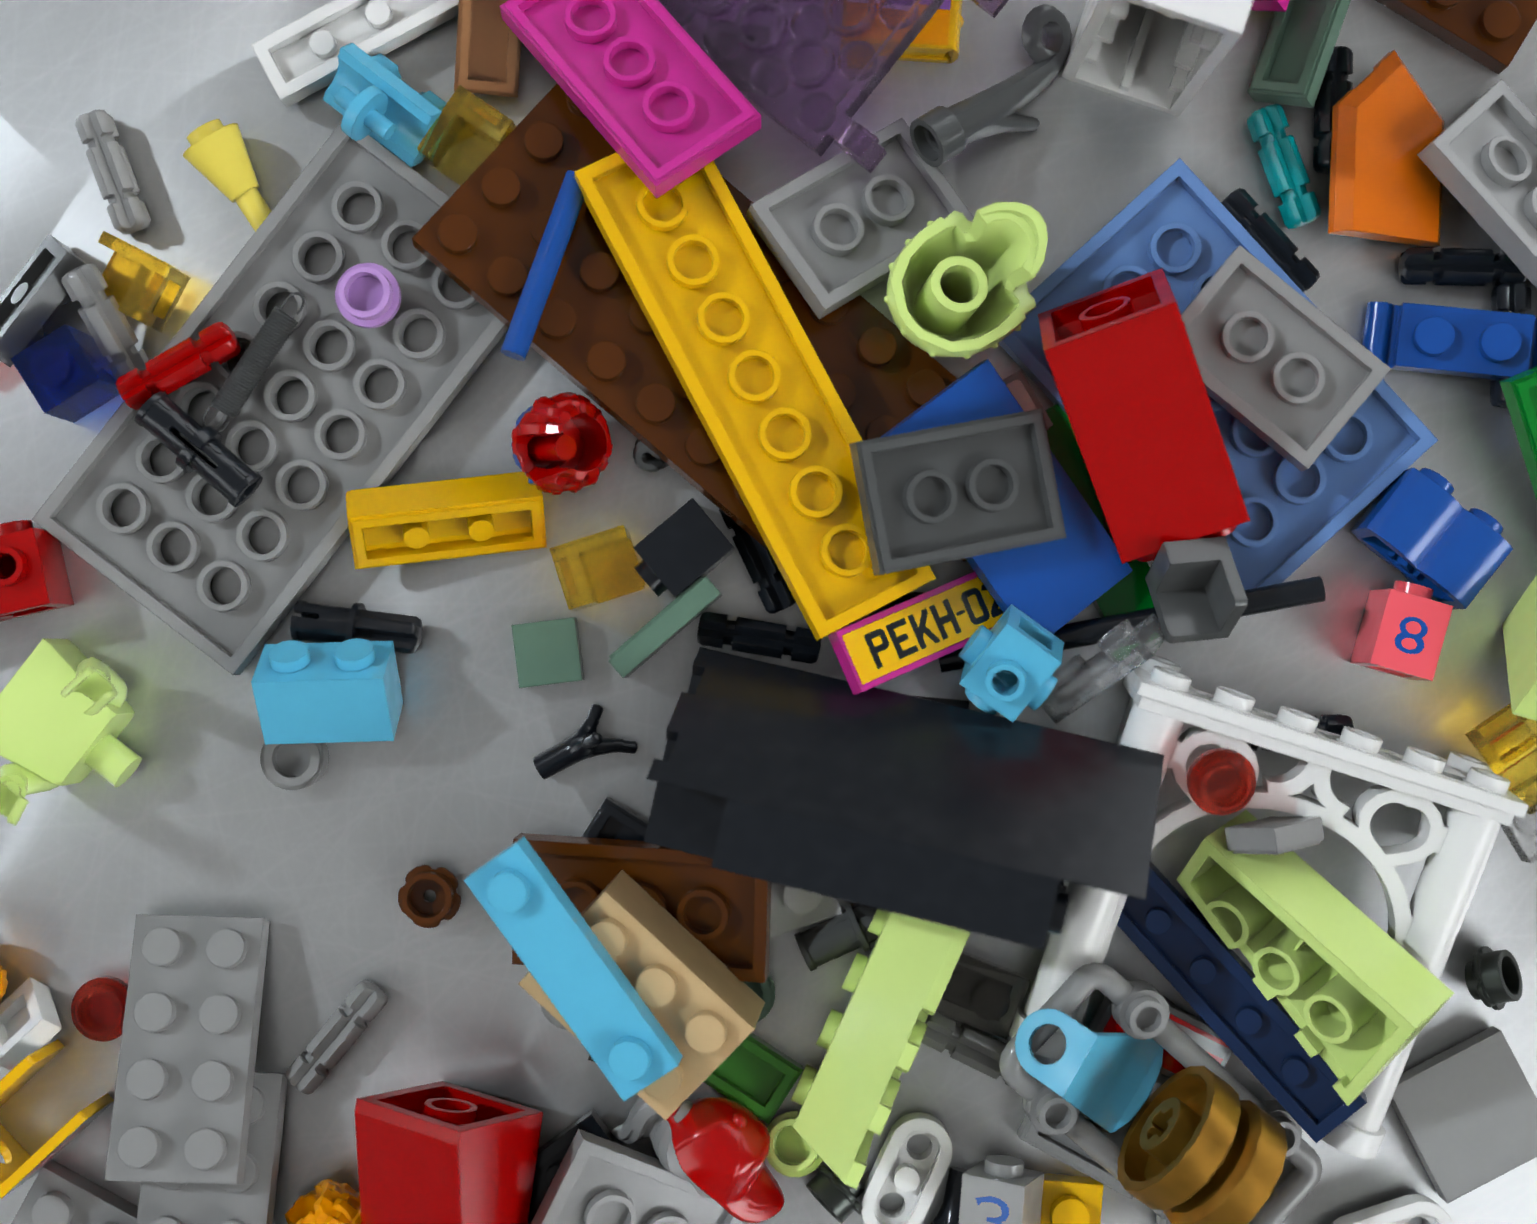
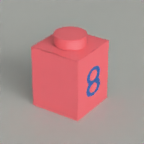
M1395 581L1393 589L1370 590L1350 663L1409 680L1433 681L1453 606L1431 600L1434 592L1433 589L1411 582Z

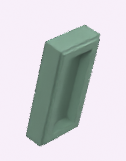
M1290 0L1286 12H1275L1247 91L1254 101L1308 108L1314 107L1351 0Z
M701 576L609 656L611 658L609 663L622 678L629 677L717 601L722 594L707 576L705 578Z

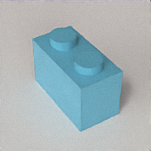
M354 638L343 642L304 643L298 640H288L278 644L264 645L251 685L265 745L394 741L403 706V696L393 641H369Z

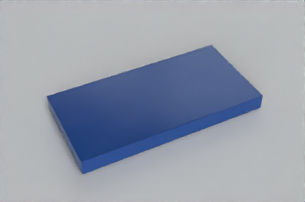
M989 359L979 362L881 437L1024 412V410ZM1051 451L1066 538L965 559L1003 613L1012 604L1054 634L1133 570L1128 562L1122 564L1115 543Z

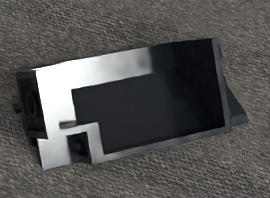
M700 647L693 663L688 693L681 692L666 729L667 743L663 761L654 759L647 779L657 781V786L644 838L646 843L713 859L711 866L713 868L1044 950L1047 933L1051 932L1060 935L1063 928L1069 901V893L1066 892L1067 886H1064V881L1143 900L1146 899L1164 755L1018 720L1011 722L1005 717L876 687L853 695L846 680Z

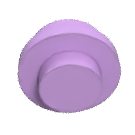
M360 263L350 267L342 274L336 286L335 300L340 313L350 323L361 328L371 329L383 326L393 319L401 304V289L397 279L383 266L375 263Z

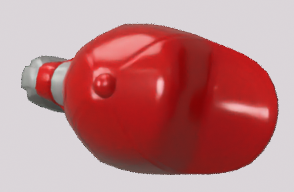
M704 1097L692 1101L685 1100L665 1121L642 1098H639L631 1108L625 1122L611 1130V1134L615 1139L627 1144L650 1137L654 1151L666 1170L691 1183L700 1196L714 1199L738 1220L747 1223L766 1221L775 1216L784 1205L783 1192L764 1163L770 1149L769 1131L753 1112L733 1100L723 1097Z

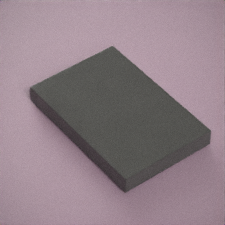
M1043 408L849 444L874 575H883L1066 538Z

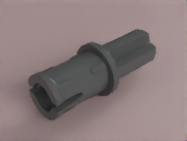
M848 903L844 905L846 912L841 915L835 916L802 933L794 934L801 954L810 971L816 970L818 966L860 947H863L865 952L871 950L869 943L876 941L878 936L867 930L877 908L862 904L853 908Z

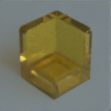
M459 85L443 108V112L420 142L417 150L429 166L461 186L516 126L513 120Z
M103 231L98 243L114 252L102 274L108 285L104 292L107 296L114 295L119 304L118 311L162 333L190 277L170 264Z
M621 525L549 548L569 610L579 611L641 591L645 588V581L634 569L639 561L627 527Z
M1510 703L1465 735L1482 760L1489 765V770L1511 781L1508 790L1529 805L1526 813L1531 815L1537 812V721L1512 714Z

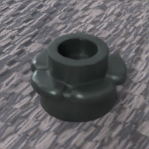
M1483 946L1473 955L1472 961L1467 962L1465 966V981L1474 999L1482 1000L1487 1007H1492L1494 1010L1503 1009L1507 1002L1520 1000L1523 990L1521 972L1517 961L1510 951L1506 949L1492 951L1489 947Z
M821 1164L816 1169L818 1173L806 1184L807 1189L841 1224L854 1211L861 1214L862 1205L856 1200L864 1191L860 1183L857 1189H854L844 1184L831 1169L829 1170Z

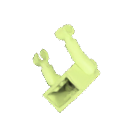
M43 638L0 693V756L13 762L0 767V814L7 817V822L13 825H17L29 802L25 799L26 795L50 791L58 786L80 783L92 770L113 786L119 787L130 778L142 760L138 754L117 739L135 713L126 701L128 689L125 681L102 660L95 657L87 658L68 639Z

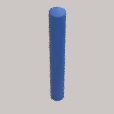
M573 170L566 171L500 350L504 355L516 360L525 361L584 202L582 192L574 178L575 171Z

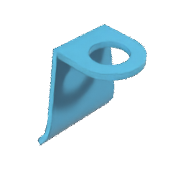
M1040 1009L1030 1014L1020 1025L1015 1039V1051L1022 1068L1109 1133L1116 1132L1140 1110L1150 1096L1162 1067L1163 1047L1154 1039H1134L1126 1033L1093 1032L1066 1013L1056 1009ZM1045 1025H1055L1062 1030L1065 1036L1066 1049L1063 1056L1057 1062L1048 1065L1042 1064L1033 1055L1032 1039L1039 1028Z

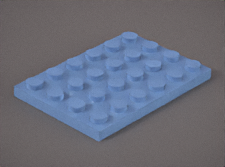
M1179 158L1030 293L1035 298L1036 307L1026 315L1025 321L1021 324V330L1013 331L1000 341L999 344L1054 405L1058 404L1066 413L1043 351L1038 314L1163 268L1180 313H1182L1239 245L1311 304L1313 302ZM1384 380L1378 384L1310 468L1304 471L1296 468L1209 396L1251 520L1237 525L1232 533L1225 536L1244 590L1282 583L1438 441L1434 434Z

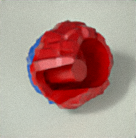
M572 392L556 394L550 398L542 396L535 400L533 406L529 407L517 418L516 428L512 430L511 436L514 461L528 477V483L536 485L537 490L552 493V495H560L564 491L576 493L585 486L595 485L600 472L604 471L608 465L607 461L611 456L613 448L609 427L601 410L594 406L588 398Z

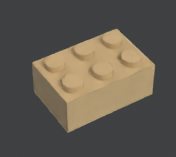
M621 870L586 907L581 915L683 1055L676 1068L636 1093L666 1121L755 1030L765 1001L749 986L740 981L722 961L692 936L625 871ZM528 971L519 982V985L577 1038L530 971Z

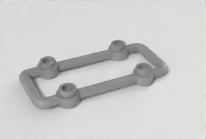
M1090 963L1077 969L1040 1009H1056L1071 1016L1094 990L1098 989L1112 1002L1111 1012L1113 1018L1127 1035L1134 1039H1154L1185 1068L1189 1066L1207 1067L1227 1082L1239 1094L1240 1100H1251L1285 1128L1288 1145L1285 1158L1296 1169L1270 1195L1252 1221L1248 1223L1281 1224L1312 1192L1320 1181L1322 1174L1321 1159L1316 1151L1301 1138V1126L1277 1100L1267 1099L1260 1101L1169 1019L1170 1010L1167 1001L1152 984L1140 980L1128 982L1115 969L1102 963ZM1045 1025L1036 1031L1032 1039L1033 1055L1057 1031V1026ZM1015 1035L1001 1052L999 1067L1005 1082L1023 1097V1109L1031 1123L1038 1131L1046 1135L1065 1134L1118 1180L1117 1161L1121 1149L1080 1114L1077 1108L1022 1068L1015 1051ZM1151 1209L1156 1213L1157 1224H1171L1163 1210Z

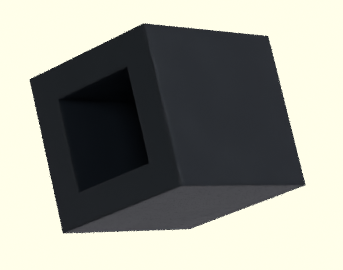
M692 498L633 547L643 559L634 569L658 597L668 589L677 598L701 576L704 578L735 552V548Z

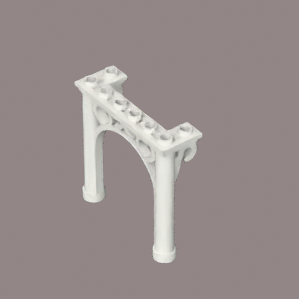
M1144 654L1142 662L1124 657L1120 666V670L1125 676L1122 684L1131 698L1120 723L1116 744L1164 755L1161 784L1167 768H1170L1176 783L1187 795V797L1168 805L1156 814L1152 849L1169 833L1197 818L1226 810L1246 808L1270 809L1302 817H1321L1322 825L1330 828L1352 843L1363 853L1374 868L1386 897L1388 909L1387 934L1440 980L1501 825L1511 826L1515 815L1524 818L1529 805L1508 790L1511 781L1487 771L1489 767L1487 763L1463 753L1450 751L1446 760L1433 753L1408 746L1405 754L1400 755L1382 749L1383 740L1379 737L1356 728L1344 726L1341 735L1317 728L1319 719L1290 707L1280 706L1277 715L1253 708L1256 699L1231 688L1217 686L1214 695L1194 689L1191 685L1192 679L1180 673L1181 666L1168 659L1152 654ZM1184 722L1196 726L1189 728L1180 735ZM1247 743L1300 759V761L1287 773L1277 776L1262 775V786H1254L1258 779L1259 764L1255 752ZM1217 744L1222 748L1232 749L1237 752L1241 761L1240 770L1236 777L1228 784L1204 791L1187 773V759L1191 752L1201 745ZM1331 770L1378 784L1371 786L1359 795L1352 806V820L1345 816L1350 807L1332 792L1330 783ZM1310 787L1311 793L1317 800L1300 793ZM1401 803L1407 807L1416 808L1421 812L1417 836L1409 842L1379 846L1372 836L1370 828L1371 818L1376 810L1385 804ZM1426 858L1409 903L1396 867L1419 862ZM1069 882L1066 890L1069 893V901L1061 934L1051 933L1026 1005H1021L1016 1010L1009 1030L1011 1038L1017 1034L1025 1018L1038 1011L1077 969L1090 963L1103 964L1124 907L1126 895ZM1091 994L1070 1016L1079 1023L1082 1022ZM1058 1028L1035 1054L1047 1058L1060 1059L1066 1049V1039L1062 1030ZM1417 1036L1363 1091L1366 1094L1367 1103L1322 1138L1325 1143L1351 1156L1363 1159L1376 1158L1386 1134V1130L1382 1126L1383 1120Z

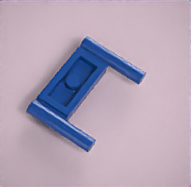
M1368 302L1362 345L1393 370L1494 380L1507 379L1537 366V318L1531 314L1404 302L1401 305H1393L1387 302Z

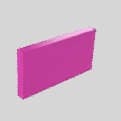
M508 0L500 5L502 20L656 199L761 129L760 113L658 0Z

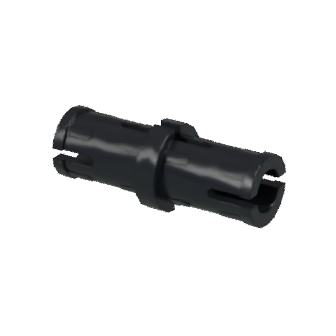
M160 391L154 394L138 410L134 421L149 431L177 456L175 463L186 473L195 471L228 499V502L233 507L243 504L259 487L263 477L251 470L221 443L222 435L212 426L203 428L184 410L171 401L165 392ZM180 433H182L186 438H188L191 443H189L183 436H181ZM208 457H210L215 463H217L218 467L212 461H210Z

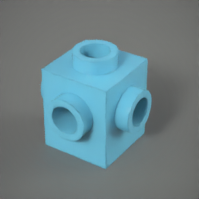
M1011 604L991 630L981 625L964 645L959 654V657L965 661L959 684L965 688V694L968 699L980 710L991 715H996L999 712L1008 720L1014 722L1026 706L1034 711L1037 710L1054 689L1057 678L1052 674L1062 663L1064 642Z

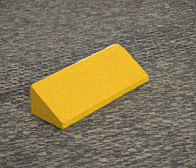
M525 472L356 489L346 493L347 520L355 569L547 548L542 491L537 490L536 485L528 483V477Z

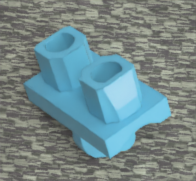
M354 43L341 47L338 54L339 65L337 73L326 89L323 100L343 115L341 123L342 132L355 141L362 140L368 135L411 168L421 163L432 137L441 128L448 110L447 103L431 91L418 93L403 82L398 66L382 53L371 57Z

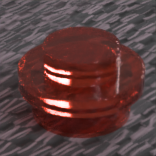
M1214 748L1199 755L1190 766L1187 774V789L1192 800L1205 812L1214 815H1229L1244 808L1253 797L1256 789V774L1252 764L1238 751L1230 748Z
M112 976L97 977L83 984L74 995L71 1004L72 1021L77 1030L85 1037L100 1042L111 1041L120 1037L123 1029L128 984Z

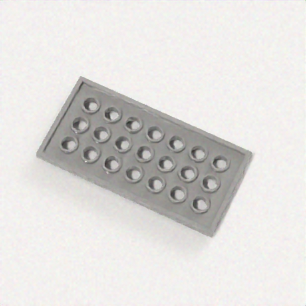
M342 121L161 352H165L189 337L193 341L200 339L199 332L216 322L227 324L234 332L239 343L251 342L257 336L256 333L262 328L265 320H267L266 306L271 297L281 292L302 293L305 302L302 311L298 315L296 313L302 305V299L300 296L294 295L297 302V310L293 319L298 322L296 327H294L295 330H292L293 332L285 341L286 343H283L284 346L278 351L279 354H276L277 356L269 365L270 367L262 376L263 378H260L261 381L257 383L256 389H253L254 391L246 400L247 402H244L245 405L239 410L240 413H237L236 418H231L218 410L215 419L206 425L219 430L229 421L227 428L220 432L222 435L221 443L241 461L238 445L242 436L251 430H262L269 441V450L266 457L259 463L247 465L251 470L263 477L256 491L238 507H233L228 503L222 512L216 515L207 514L202 509L199 500L200 492L207 482L195 471L186 473L179 466L166 476L155 474L150 465V455L152 450L161 442L134 421L138 410L130 408L123 401L32 518L35 523L232 675H241L350 534L346 509L347 491L387 486L508 330L504 323L472 296L460 302L447 300L442 292V284L447 275L423 254L418 260L411 263H401L395 260L392 249L396 238L407 231L418 232L450 197L369 135L358 141L350 138L342 132ZM357 193H366L373 196L375 210L368 221L357 225L345 221L343 207L349 197ZM322 242L332 244L336 251V260L333 267L328 272L320 275L308 273L305 268L304 259L309 248ZM360 263H375L383 266L397 279L401 289V304L398 312L391 321L377 328H361L350 323L340 313L336 304L335 290L340 277L350 267ZM417 319L432 321L437 330L434 344L423 352H412L406 348L404 343L405 329L411 322ZM331 330L343 332L347 339L345 355L335 363H321L315 351L319 337ZM218 361L211 363L212 370L168 394L170 400L189 415V404L197 394L210 391L217 395L219 389L223 387L222 384H225L224 381L228 379L229 373H231L227 361L221 365ZM378 369H390L395 373L398 381L395 394L385 402L376 403L370 401L365 392V383L368 376ZM301 380L308 390L307 403L297 413L284 414L277 404L278 391L288 381ZM338 419H352L358 428V440L355 446L344 453L333 452L328 446L326 439L328 428ZM180 433L181 436H183L189 443H191L188 438H186L182 433ZM208 457L209 460L212 461L218 467L217 463H215L210 457ZM311 468L319 479L318 493L309 502L296 503L288 492L289 479L297 470ZM131 491L139 500L140 513L132 524L121 527L112 517L111 506L114 499L120 493ZM271 518L279 527L280 540L271 552L260 554L251 546L249 533L251 527L258 520ZM180 529L190 540V553L185 561L172 566L164 560L161 554V543L169 532ZM230 568L239 576L241 589L234 601L223 605L213 597L210 584L213 576L219 570Z

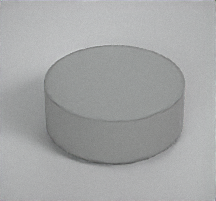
M264 743L260 754L261 768L266 778L275 786L286 790H298L313 785L324 775L329 762V752L326 743L268 745Z

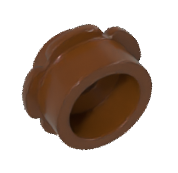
M421 865L406 875V884L398 892V903L402 912L414 924L424 928H434L440 925L441 920H450L456 915L460 908L461 896L456 890L459 886L458 880L451 871L444 867L432 869L429 865ZM427 890L435 892L436 899L429 902L425 899V892Z

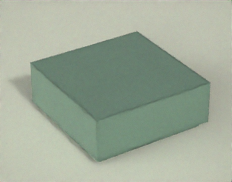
M576 617L511 625L519 688L584 680Z

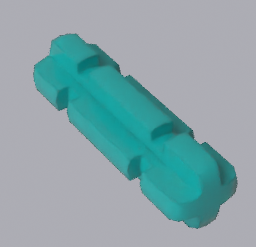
M1279 104L1260 108L1247 118V126L1253 142L1261 143L1262 149L1257 152L1274 198L1281 197L1283 205L1278 208L1283 222L1288 229L1305 226L1321 216V208L1315 192L1307 191L1306 185L1311 182L1294 136L1286 135L1285 129L1290 126L1285 112Z

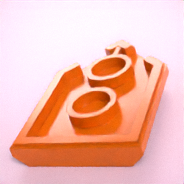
M1395 50L1385 55L1373 67V71L1355 89L1348 91L1333 106L1328 234L1435 248L1440 246L1442 183L1417 154L1444 131L1445 121Z

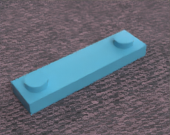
M525 836L464 879L469 889L623 1101H626L679 1065L683 1057L681 1052Z

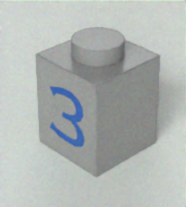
M1008 1155L986 1156L985 1160L962 1174L958 1224H1040L1044 1172L1024 1168V1161L1017 1157Z

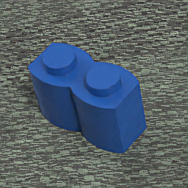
M1415 468L1406 469L1377 496L1350 531L1373 553L1398 569L1411 583L1433 589L1432 600L1452 605L1453 609H1466L1513 548L1501 536L1504 530L1502 525L1491 515L1480 509L1471 508L1469 511L1464 509L1451 495L1454 492V487L1442 475L1428 468H1422L1420 471Z

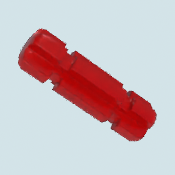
M216 322L199 332L200 339L193 341L189 337L145 362V370L139 371L136 367L120 376L116 381V387L123 401L130 408L139 410L154 394L165 391L168 395L212 370L211 363L214 361H218L221 365L239 355L241 347L234 332L227 324Z

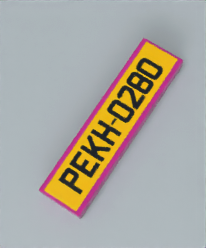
M972 572L841 628L828 635L850 689L853 695H856L964 647L972 634L981 625L991 630L1003 615V612L977 574Z

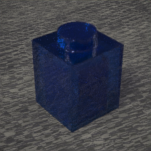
M64 324L10 358L45 414L75 423L119 395L116 387L117 380L108 366L110 362L106 356L103 357L93 337L67 324Z

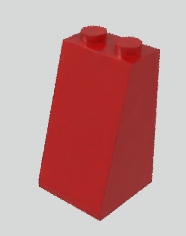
M1163 268L1038 314L1044 354L1122 564L1135 559L1141 562L1153 561L1163 542L1224 537L1232 533L1237 525L1251 521L1179 307Z
M445 1081L357 1098L355 1126L361 1224H528L543 1111Z

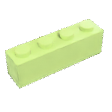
M1245 810L1204 838L1176 880L1227 948H1239L1252 965L1256 976L1252 979L1254 984L1267 1001L1273 997L1278 999L1300 1028L1294 1036L1310 1058L1319 1054L1337 1077L1338 1081L1332 1087L1348 1107L1419 1034L1451 998L1454 992L1294 851L1279 855L1233 854V851H1228L1225 828L1257 820L1251 813Z
M877 908L867 930L878 936L870 956L867 957L857 952L841 987L852 993L845 1011L841 1013L831 1009L816 1042V1045L827 1049L818 1069L806 1064L791 1097L792 1101L801 1105L793 1128L844 1184L854 1189H857L867 1167L866 1161L874 1133L881 1135L892 1111L891 1107L901 1084L899 1080L901 1073L909 1072L927 1029L926 1019L929 1014L932 1016L935 1014L971 931Z

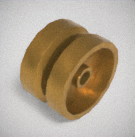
M1189 1066L1172 1075L1154 1091L1137 1113L1123 1140L1118 1157V1180L1127 1192L1151 1209L1163 1210L1171 1224H1248L1269 1199L1283 1171L1288 1148L1286 1131L1275 1118L1251 1100H1240L1239 1094L1207 1067Z

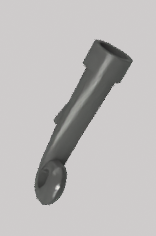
M1043 4L1034 7L1027 14L1022 25L1021 38L1023 47L1034 61L1032 65L1008 79L948 108L937 106L911 123V141L923 161L930 166L938 167L962 153L967 145L977 140L1003 133L1032 132L1037 130L1040 124L1037 118L1014 113L1030 103L1046 89L1063 69L1070 53L1072 33L1070 24L1062 12L1054 6ZM1043 27L1047 33L1048 41L1046 46L1041 38Z

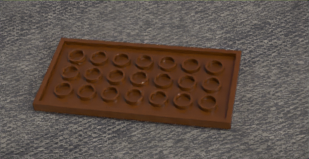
M556 84L412 237L413 246L509 328L566 171H577L616 153V151L562 88ZM723 177L863 441L880 438L957 380L952 373L927 352L911 344L900 333L895 324L861 295L823 318L818 319L745 216L750 204L753 202ZM584 201L530 347L768 550Z

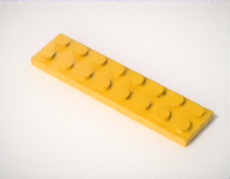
M617 152L575 171L574 178L592 217L816 641L936 579L929 565L883 575H874L849 446L851 443L863 440L715 162L712 161L657 199Z

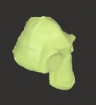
M995 202L978 209L973 221L967 220L964 214L958 211H953L945 218L939 217L935 221H928L927 227L912 239L905 240V247L895 261L888 266L890 272L884 302L887 303L894 323L900 330V333L911 344L929 353L931 357H964L965 359H970L971 356L989 348H998L1000 341L1013 331H1020L1021 324L1025 321L1026 315L1036 307L1035 298L1028 292L1026 282L1035 278L1045 260L1048 235L1044 219L1032 206L1019 202Z

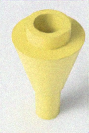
M214 119L201 125L187 136L191 146L183 153V157L232 203H237L256 232L270 214L271 209L258 191L259 184L238 124L232 123L224 126L220 119Z

